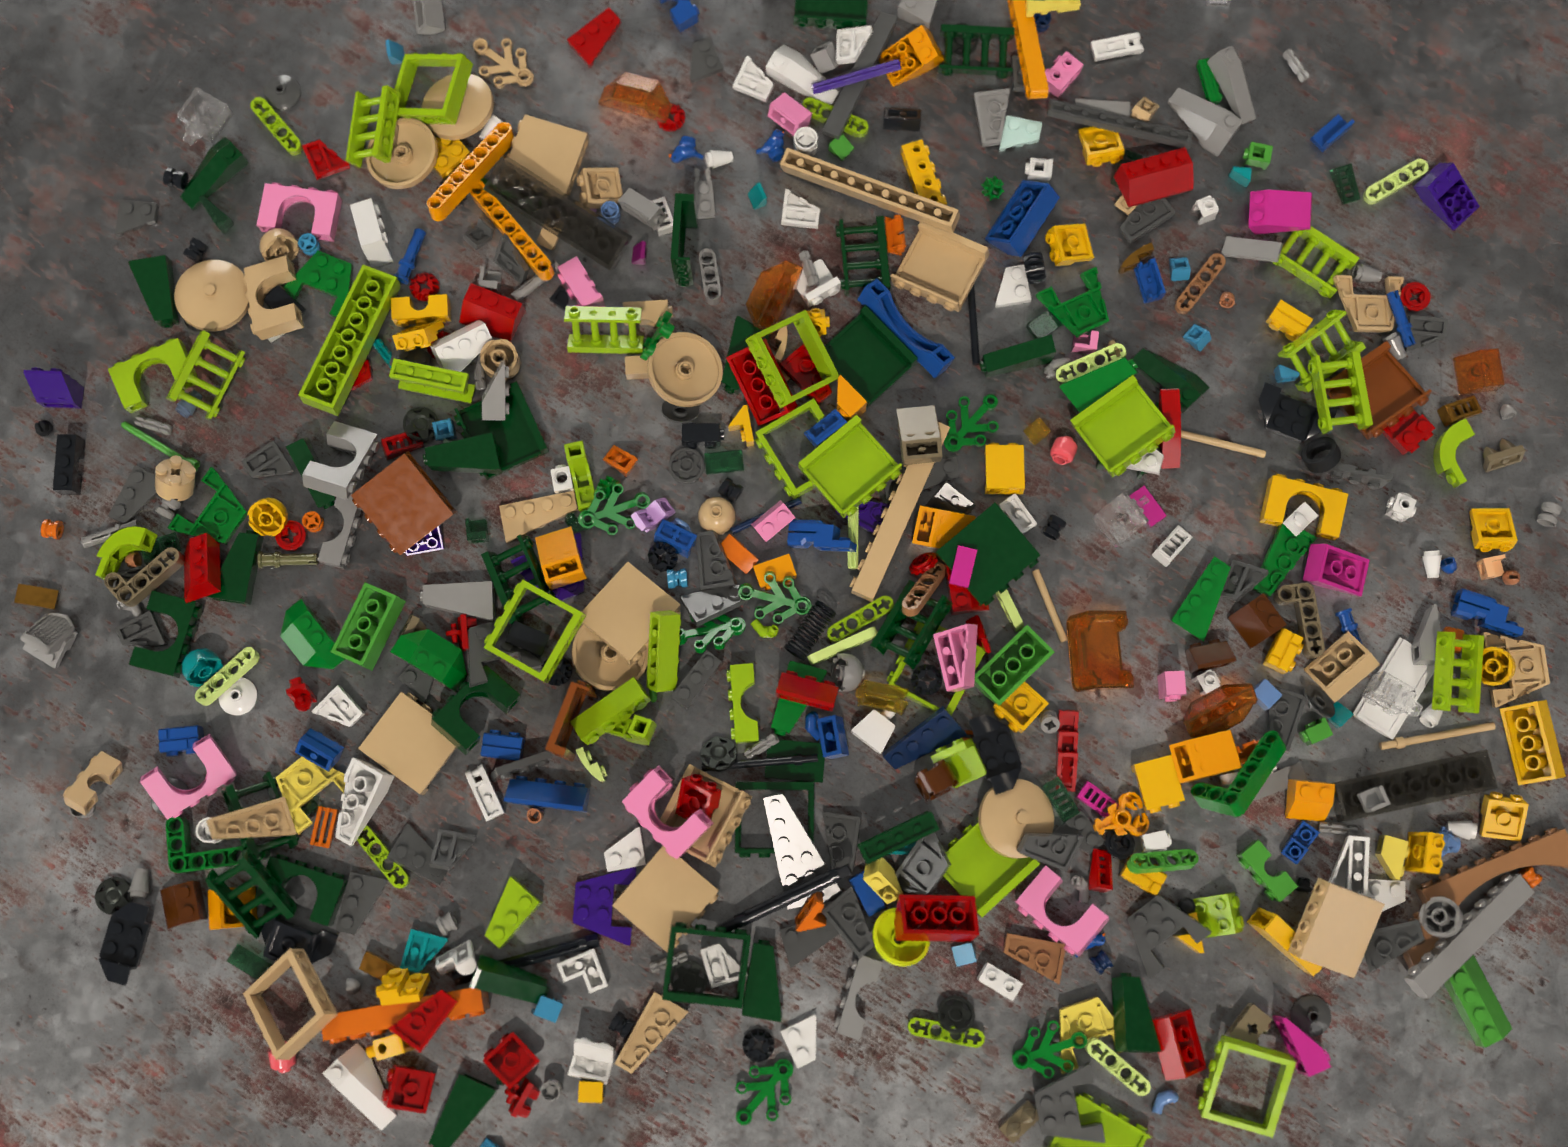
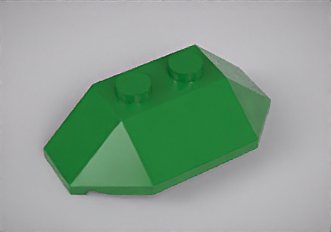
M302 599L286 610L280 637L303 666L334 670L346 660L331 653L336 641Z
M429 629L400 635L390 651L456 693L467 677L462 649Z

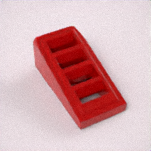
M405 432L381 439V446L386 460L401 456L407 451L411 452L424 447L423 442L415 441L416 444H413L411 438ZM418 433L412 434L414 436L420 437ZM403 439L407 440L409 446H405ZM398 441H399V444H400V446H401V448H399V449L397 448V445H396V442H398ZM390 444H392L393 447L392 451H390L388 446Z
M975 615L965 621V624L978 625L977 643L989 654L991 653V648L980 617Z
M1093 849L1089 876L1090 891L1105 893L1113 890L1111 854L1107 853V850Z

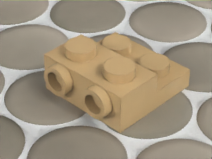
M582 168L579 175H577V185L581 186L582 192H580L579 199L580 203L584 204L585 209L601 208L603 203L607 201H613L620 205L618 200L623 193L618 168Z

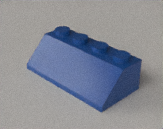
M1023 180L985 237V240L1008 255L1022 257L1040 227L1060 198L1049 183Z
M516 776V779H510L504 797L505 802L587 812L590 789L585 788L586 784L574 783V786H567L565 781L555 780L554 784L547 783V779L535 778L534 782L527 781L528 777Z

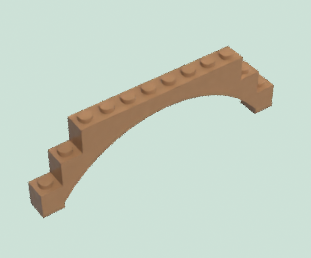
M1550 828L1545 831L1546 834L1539 837L1537 834L1527 838L1528 842L1521 844V842L1509 846L1510 850L1505 852L1503 850L1492 853L1493 857L1489 859L1485 857L1474 861L1475 865L1470 867L1468 865L1461 866L1456 869L1457 872L1450 875V872L1438 876L1439 880L1435 882L1429 880L1421 883V888L1416 889L1422 905L1426 904L1433 897L1443 896L1451 899L1459 906L1472 891L1483 883L1517 868L1548 865L1568 869V834L1566 829ZM1420 911L1414 913V917L1408 919V921L1418 920ZM1422 925L1425 941L1403 953L1409 969L1417 965L1421 961V957L1425 953L1430 952L1439 940L1438 937L1429 934Z

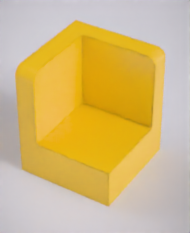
M581 1079L579 1081L578 1102L603 1103V1082Z

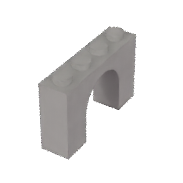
M334 421L327 432V446L347 452L355 459L342 467H330L310 461L302 474L303 487L347 500L350 494L355 492L358 480L363 478L366 466H370L372 456L378 452L380 443L376 433Z

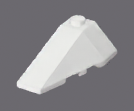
M784 44L774 51L766 65V76L807 97L815 98L832 106L839 94L836 89L814 94L811 87L812 84L826 79L800 52Z
M352 758L344 775L345 789L344 794L341 795L343 803L341 813L338 815L335 836L337 839L349 846L354 845L387 794L395 777L392 773L380 766Z
M358 1042L322 1073L341 1094L381 1131L397 1116L394 1109L385 1107L384 1101H382L384 1087L380 1075H378L374 1067L372 1058H368L366 1051Z

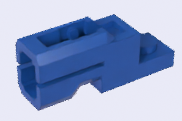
M793 519L789 523V531H795L794 533H788L787 544L792 548L808 549L813 545V547L820 551L856 552L857 544L852 542L850 538L840 537V528L835 525L826 524L822 520Z
M1463 588L1457 591L1454 603L1458 605L1453 604L1451 616L1463 620L1477 619L1479 620V627L1513 638L1522 636L1524 628L1519 627L1516 622L1506 621L1509 607L1497 604L1494 598Z

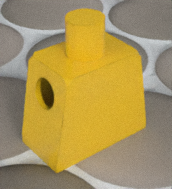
M396 1034L374 1040L372 1042L373 1045L366 1047L368 1058L376 1057L377 1061L414 1050L412 1046Z

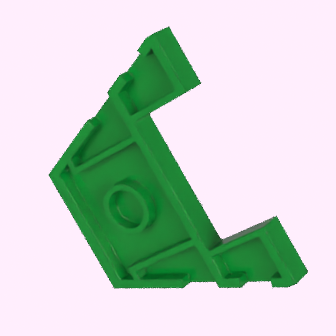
M317 251L295 274L296 280L288 282L283 288L295 300H297L303 285L336 297L329 313L336 318L351 289L353 265Z
M1097 267L1089 269L1080 275L1088 291L1061 303L1052 286L1035 295L1076 338L1109 322L1105 300L1101 296V283L1098 282Z
M210 467L201 481L216 490L215 495L194 524L181 515L176 514L167 528L191 536L208 533L217 542L227 544L246 518L248 512L218 472Z

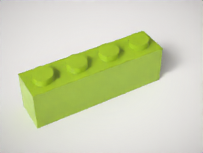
M671 610L650 612L646 688L655 692L676 690L678 682L677 669L679 663L681 614Z
M633 677L571 720L570 723L580 740L589 745L595 743L606 732L612 731L620 722L628 720L637 710L645 708L651 699L641 683Z

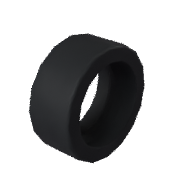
M1319 437L1310 441L1303 448L1301 455L1302 460L1311 472L1323 473L1334 468L1339 463L1341 450L1334 439ZM1330 450L1323 458L1312 460L1321 451Z

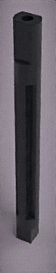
M849 864L839 868L836 867L749 908L716 926L726 927L727 931L742 928L841 881L843 878L851 875L852 870Z
M597 933L498 961L521 968L579 951L600 947V941ZM458 971L452 972L455 986L471 982L473 972L469 975H462Z

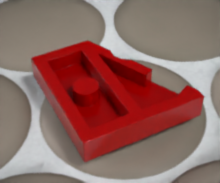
M321 140L302 145L316 180L350 169L349 163L338 157L337 153L332 149L327 148L326 144Z

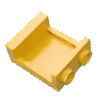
M990 443L985 445V494H1023L1025 490L1024 445H1019L1018 443H1009L1007 445Z
M1172 755L1131 765L1132 773L1136 775L1143 799L1144 811L1149 810L1151 814L1162 811V806L1168 805L1170 809L1181 806L1180 802L1185 801Z

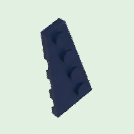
M942 706L885 750L882 755L894 769H897L940 747L967 736V733L945 707Z

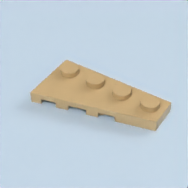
M574 491L499 506L507 544L516 539L520 534L527 535L537 528L540 529L554 520H559L578 511Z
M285 796L206 820L212 840L292 836L297 834Z
M654 992L614 1064L632 1074L689 1011L672 1001L662 1000V995Z

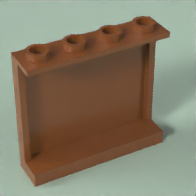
M1387 341L1361 358L1373 425L1369 428L1359 430L1367 440L1372 437L1377 438L1384 432L1383 429L1387 426L1393 427L1399 422L1400 417L1403 415L1407 417L1414 411L1413 408L1426 404L1432 392L1431 389L1425 392L1389 352L1391 345ZM1347 369L1330 380L1347 379ZM1349 386L1326 389V394L1331 399L1352 396ZM1338 406L1346 416L1355 415L1354 406Z
M409 451L351 495L356 507L361 508L365 512V518L370 523H374L378 528V534L382 538H386L390 543L389 547L391 550L399 555H402L457 512Z
M580 680L577 683L571 681L545 750L571 762L574 761L576 755L566 749L573 731L570 721L579 715L586 695L598 699L595 690L588 683Z

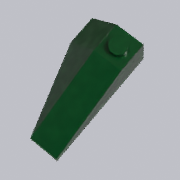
M224 136L210 148L180 197L192 210L196 209L249 162L233 143Z
M1144 348L1132 358L1138 366L1137 370L1159 391L1160 389H1180L1182 413H1185L1210 388L1196 374Z

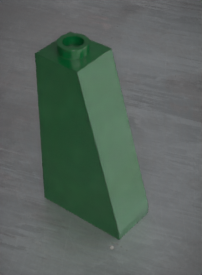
M166 255L128 261L154 321L162 328H171L173 325L179 324L178 310L174 300L175 284L172 261Z
M737 316L727 356L748 347L745 340L764 329ZM768 334L762 337V340L766 338L767 342H769L771 335ZM726 359L721 381L723 390L731 395L734 393L739 395L741 388Z
M1052 334L984 354L979 362L981 372H984L987 378L1049 364L1056 354Z
M492 432L424 448L425 466L428 465L433 471L503 473L496 439Z
M302 438L286 446L302 479V474L310 461L320 463L308 438ZM308 488L318 508L324 507V509H327L334 505L335 496Z
M246 530V533L239 532L220 569L221 592L207 596L208 598L216 601L251 605L258 570L257 556L258 552L262 549L264 538L251 530Z
M758 939V943L754 942L741 1016L781 1022L782 1014L774 946L770 945V941Z
M480 954L470 984V987L535 1004L538 1003L540 996L546 997L549 991V987H547L548 979Z
M1119 973L1120 977L1112 978L1115 1052H1161L1140 977H1132V973Z
M460 1073L428 1144L433 1145V1147H452L495 1096L499 1088L466 1073Z

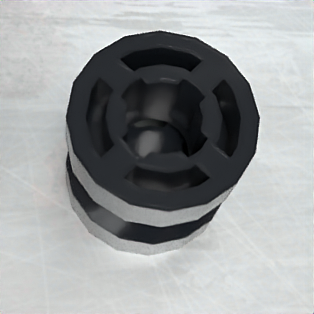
M171 167L166 168L163 175V183L165 185H174L182 190L188 185V172L176 171L175 168Z
M192 238L189 248H186L183 254L192 261L199 263L202 260L203 253H206L209 247L200 240Z
M727 477L721 484L718 493L722 496H727L729 501L735 503L744 487L740 484L736 485L732 479Z
M1050 515L1047 520L1048 523L1042 528L1041 533L1057 541L1060 537V531L1065 528L1067 523L1058 516Z
M618 1011L608 1029L617 1031L625 1039L634 1026L635 1021L631 1018H625L624 1014Z

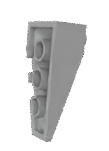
M1230 46L1218 51L1207 63L1234 115L1242 119L1241 125L1254 121L1256 116L1245 65L1237 50Z
M1179 87L1167 102L1177 116L1189 127L1188 130L1197 137L1198 143L1216 157L1220 155L1243 122L1242 119L1230 111Z

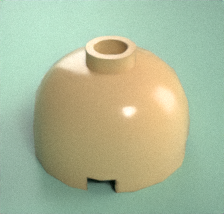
M271 229L260 240L259 248L265 261L285 255L292 261L299 252L298 241L285 229Z
M711 497L701 504L698 511V521L705 532L713 530L717 532V535H722L734 526L736 512L733 505L727 499Z

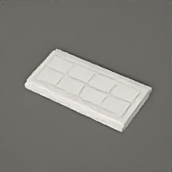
M1401 637L1394 644L1353 711L1355 718L1391 740L1396 736L1432 677L1435 665H1413L1412 644Z

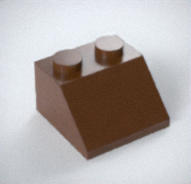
M1264 593L1228 617V620L1249 649L1287 625Z
M1220 639L1208 641V645L1202 646L1201 643L1189 645L1190 648L1185 650V655L1190 673L1224 667L1236 662V657L1228 642H1220Z
M192 880L160 890L167 929L207 920L200 881Z

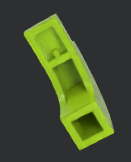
M1466 418L1455 423L1441 434L1433 452V462L1437 474L1445 472L1446 480L1453 488L1467 482L1456 461L1458 445L1475 435Z
M583 440L564 444L579 512L589 508L595 491Z
M136 526L117 531L104 542L96 555L101 558L95 576L104 580L109 573H117L121 562L131 552L140 550L151 553L158 535L146 528Z
M635 715L633 720L622 721L612 731L606 733L635 744L649 745L657 724L651 719Z

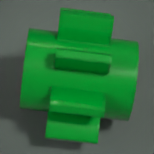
M995 175L993 178L986 177L984 183L981 184L984 188L981 193L987 196L989 200L993 198L999 199L1002 192H1005L1001 187L1004 185V182Z
M606 476V480L600 479L596 487L604 490L606 500H608L612 492V484L619 482V480L613 479L610 476ZM615 486L614 488L615 491L621 489L620 486ZM602 492L598 494V496L602 497L603 495Z

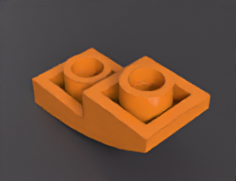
M730 533L721 542L726 557L745 574L759 561V558L745 548L744 544Z

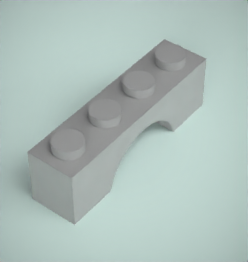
M352 493L347 500L336 497L334 506L342 513L344 525L341 533L335 539L322 543L317 560L322 564L344 569L345 565H348L350 561L349 551L355 544L356 536L354 534L356 528L358 529L361 524L360 514L362 511L361 508L356 507L353 503Z
M863 956L861 959L854 958L851 969L855 971L853 977H849L846 988L849 989L847 997H842L840 1008L843 1010L841 1016L837 1015L834 1027L837 1028L836 1033L860 1040L865 1019L856 1010V995L865 984L878 981L883 965L882 961Z

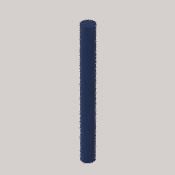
M797 497L784 504L788 509L802 504V502ZM764 513L731 527L732 534L734 535L751 527V524Z

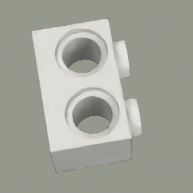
M985 962L976 978L1011 1001H1014L1023 983L988 962Z

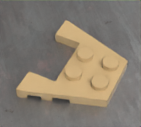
M1336 275L1333 277L1334 284L1354 332L1389 333L1393 330L1395 318L1386 295L1354 294L1352 275ZM1388 276L1385 278L1386 294L1398 290L1399 295H1401L1400 288L1404 282V277Z
M1489 632L1481 633L1484 636V648H1503L1513 656L1516 664L1515 674L1509 681L1510 688L1490 690L1492 708L1499 707L1550 684L1544 645L1515 640L1502 635L1498 636Z

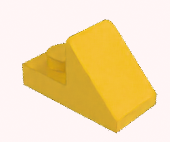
M743 405L729 424L728 430L744 429L740 431L742 442L746 441V445L749 447L754 446L748 406Z
M1196 912L1187 914L1190 917L1196 919L1198 922V916ZM1189 933L1174 935L1176 939L1194 952L1204 953L1202 941L1196 943Z

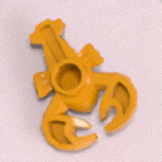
M1134 792L1121 794L1118 798V808H1116L1117 803H1114L1107 808L1109 816H1106L1102 821L1099 818L1094 820L1093 828L1099 835H1104L1105 829H1114L1117 836L1127 835V832L1123 829L1125 828L1131 835L1138 837L1148 831L1150 824L1145 813H1141V822L1140 815L1138 814L1133 823L1130 824L1132 814L1125 807L1137 810V807L1134 806L1135 803L1139 809L1143 808L1140 796Z

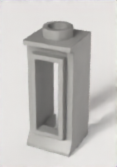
M630 187L618 200L624 212L652 227L654 231L666 219V215L660 206Z

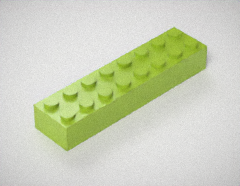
M362 264L298 394L304 404L335 416L339 415L391 308V298H396L401 288L397 277Z

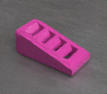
M1089 781L1085 782L1075 797L1103 818L1109 816L1108 811L1106 813L1103 812L1108 802L1110 804L1117 803ZM1089 789H1091L1092 793L1086 799L1084 796L1089 791ZM1095 794H1098L1099 796L1095 802H1090ZM1102 798L1105 799L1101 807L1098 808L1097 805Z

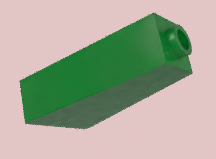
M1124 357L1060 385L1059 388L1081 413L1132 375L1135 377L1138 374L1136 370L1138 366L1132 359L1128 360Z
M791 660L787 668L788 671L798 673V677L812 676L817 678V682L821 683L827 674V670ZM779 698L771 729L780 736L790 734L808 705Z

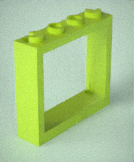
M462 53L405 54L394 88L401 93L397 119L412 118L424 124L456 125L473 63ZM418 66L455 67L443 109L405 108Z
M806 310L774 324L745 340L780 408L822 388L839 377ZM791 323H794L822 378V381L793 396L790 395L762 340V337Z
M814 398L755 432L756 439L754 441L759 449L763 448L766 453L764 455L765 460L769 465L772 464L775 471L773 472L778 481H783L785 484L783 487L784 491L789 497L792 496L793 499L806 494L816 487L811 481H808L796 488L764 436L808 410L817 423L825 416Z
M522 580L521 583L519 582L515 586L513 591L515 594L512 599L506 602L503 615L499 616L495 621V629L492 634H488L486 637L484 648L543 682L548 683L587 615ZM527 589L573 614L541 672L494 647Z
M917 622L914 631L919 634L925 624ZM939 626L936 633L943 632L948 629ZM908 639L904 647L909 651L915 641ZM976 645L975 671L985 654V651L978 645ZM900 655L895 663L898 665L896 671H891L886 680L889 682L887 687L932 712H936L940 707L896 684L906 665L903 662L905 657ZM965 690L954 692L946 708L951 715Z
M1221 1035L1220 1041L1217 1042V1045L1215 1044L1214 1052L1216 1054L1214 1060L1211 1059L1209 1063V1077L1205 1078L1203 1083V1096L1198 1099L1197 1109L1201 1117L1273 1138L1296 1060L1291 1054ZM1229 1049L1281 1064L1262 1124L1211 1109Z

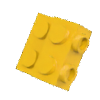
M1096 127L1078 129V136L1083 147L1082 153L1087 166L1098 167L1105 162L1115 164L1123 159L1124 147L1119 133Z
M437 137L438 157L433 169L443 180H446L470 155V151L460 140H446Z
M1085 223L1055 225L1047 231L1045 241L1047 244H1050V260L1054 261L1055 266L1072 265L1074 262L1091 261L1094 259Z
M443 321L411 326L392 335L396 350L404 349L406 352L416 349L415 346H420L421 348L431 346V342L438 339L436 335L438 330L444 328Z
M1475 508L1470 510L1469 515L1473 527L1471 538L1474 549H1480L1481 552H1488L1492 549L1507 552L1513 549L1518 540L1510 508Z
M1024 682L1000 706L994 704L992 708L996 717L1001 720L1004 718L1009 722L1008 727L1013 732L1017 733L1019 731L1022 733L1049 703L1030 685Z
M1490 792V795L1484 794L1480 812L1483 817L1479 834L1482 837L1521 842L1529 804L1522 796L1510 794V797H1503V794L1498 792Z
M1408 832L1409 854L1405 858V871L1440 874V869L1443 866L1441 855L1445 846L1444 835L1433 832Z
M408 968L389 970L387 975L382 976V984L376 987V996L380 999L381 1006L421 1001L430 983L429 973H414L410 975Z

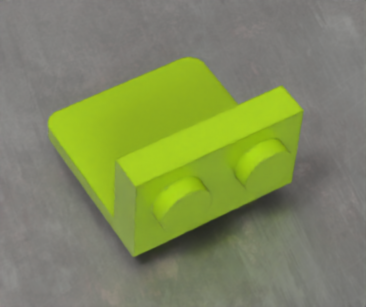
M963 738L952 742V747L948 749L946 745L935 750L937 754L930 756L933 763L943 759L945 762H948L959 782V785L955 788L987 774V770L972 738L965 741Z
M1235 892L1192 899L1196 906L1194 912L1197 913L1198 922L1212 931L1206 938L1237 934L1243 931L1244 920L1239 913L1240 900Z

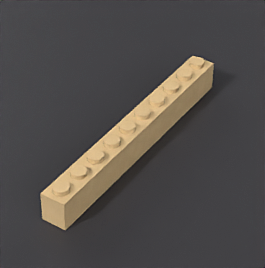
M786 148L780 162V166L785 173L952 234L960 218L958 209L790 148Z
M938 422L942 447L950 427ZM935 462L904 465L906 467L905 473H901L896 482L899 486L896 491L892 490L889 497L891 504L889 508H884L881 515L883 522L881 525L877 524L873 535L876 536L874 542H869L865 551L868 555L865 560L861 559L857 568L860 570L858 577L854 576L849 587H852V594L873 602Z

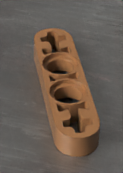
M1215 253L1209 257L1175 302L1174 308L1177 313L1184 315L1193 308L1224 267L1226 260L1223 255ZM1214 261H1220L1219 265H1216V267L1213 270L1210 269ZM1201 273H1208L1210 280L1203 281L1200 277ZM1197 287L1199 289V294L1192 295L1190 293V288ZM1186 298L1190 299L1186 307H1180Z
M937 562L933 568L922 574L902 602V613L904 615L912 617L921 611L945 578L944 564ZM928 581H929V582H932L933 584H931V585H925L924 582H928ZM921 593L924 594V596L917 597L915 596V594Z

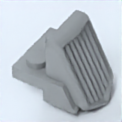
M48 613L44 614L33 626L27 629L21 635L20 640L25 642L23 650L55 669L59 667L65 652L71 649L78 633L74 631V624L68 615Z

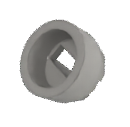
M1504 404L1500 408V415L1505 420L1517 415V411L1512 404Z
M354 978L346 979L347 995L356 994L360 990V982Z

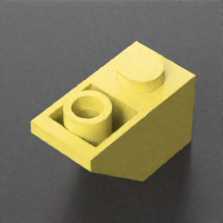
M1379 835L1375 856L1389 879L1400 880V877L1405 872L1403 864L1404 859L1409 854V841L1388 835Z
M883 857L868 865L865 863L863 880L886 904L897 900L899 894H903L893 867Z

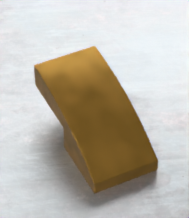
M1152 242L1140 247L1129 255L1120 266L1119 274L1133 270L1140 263L1139 259L1150 256L1154 251Z
M18 584L14 603L54 610L59 590Z

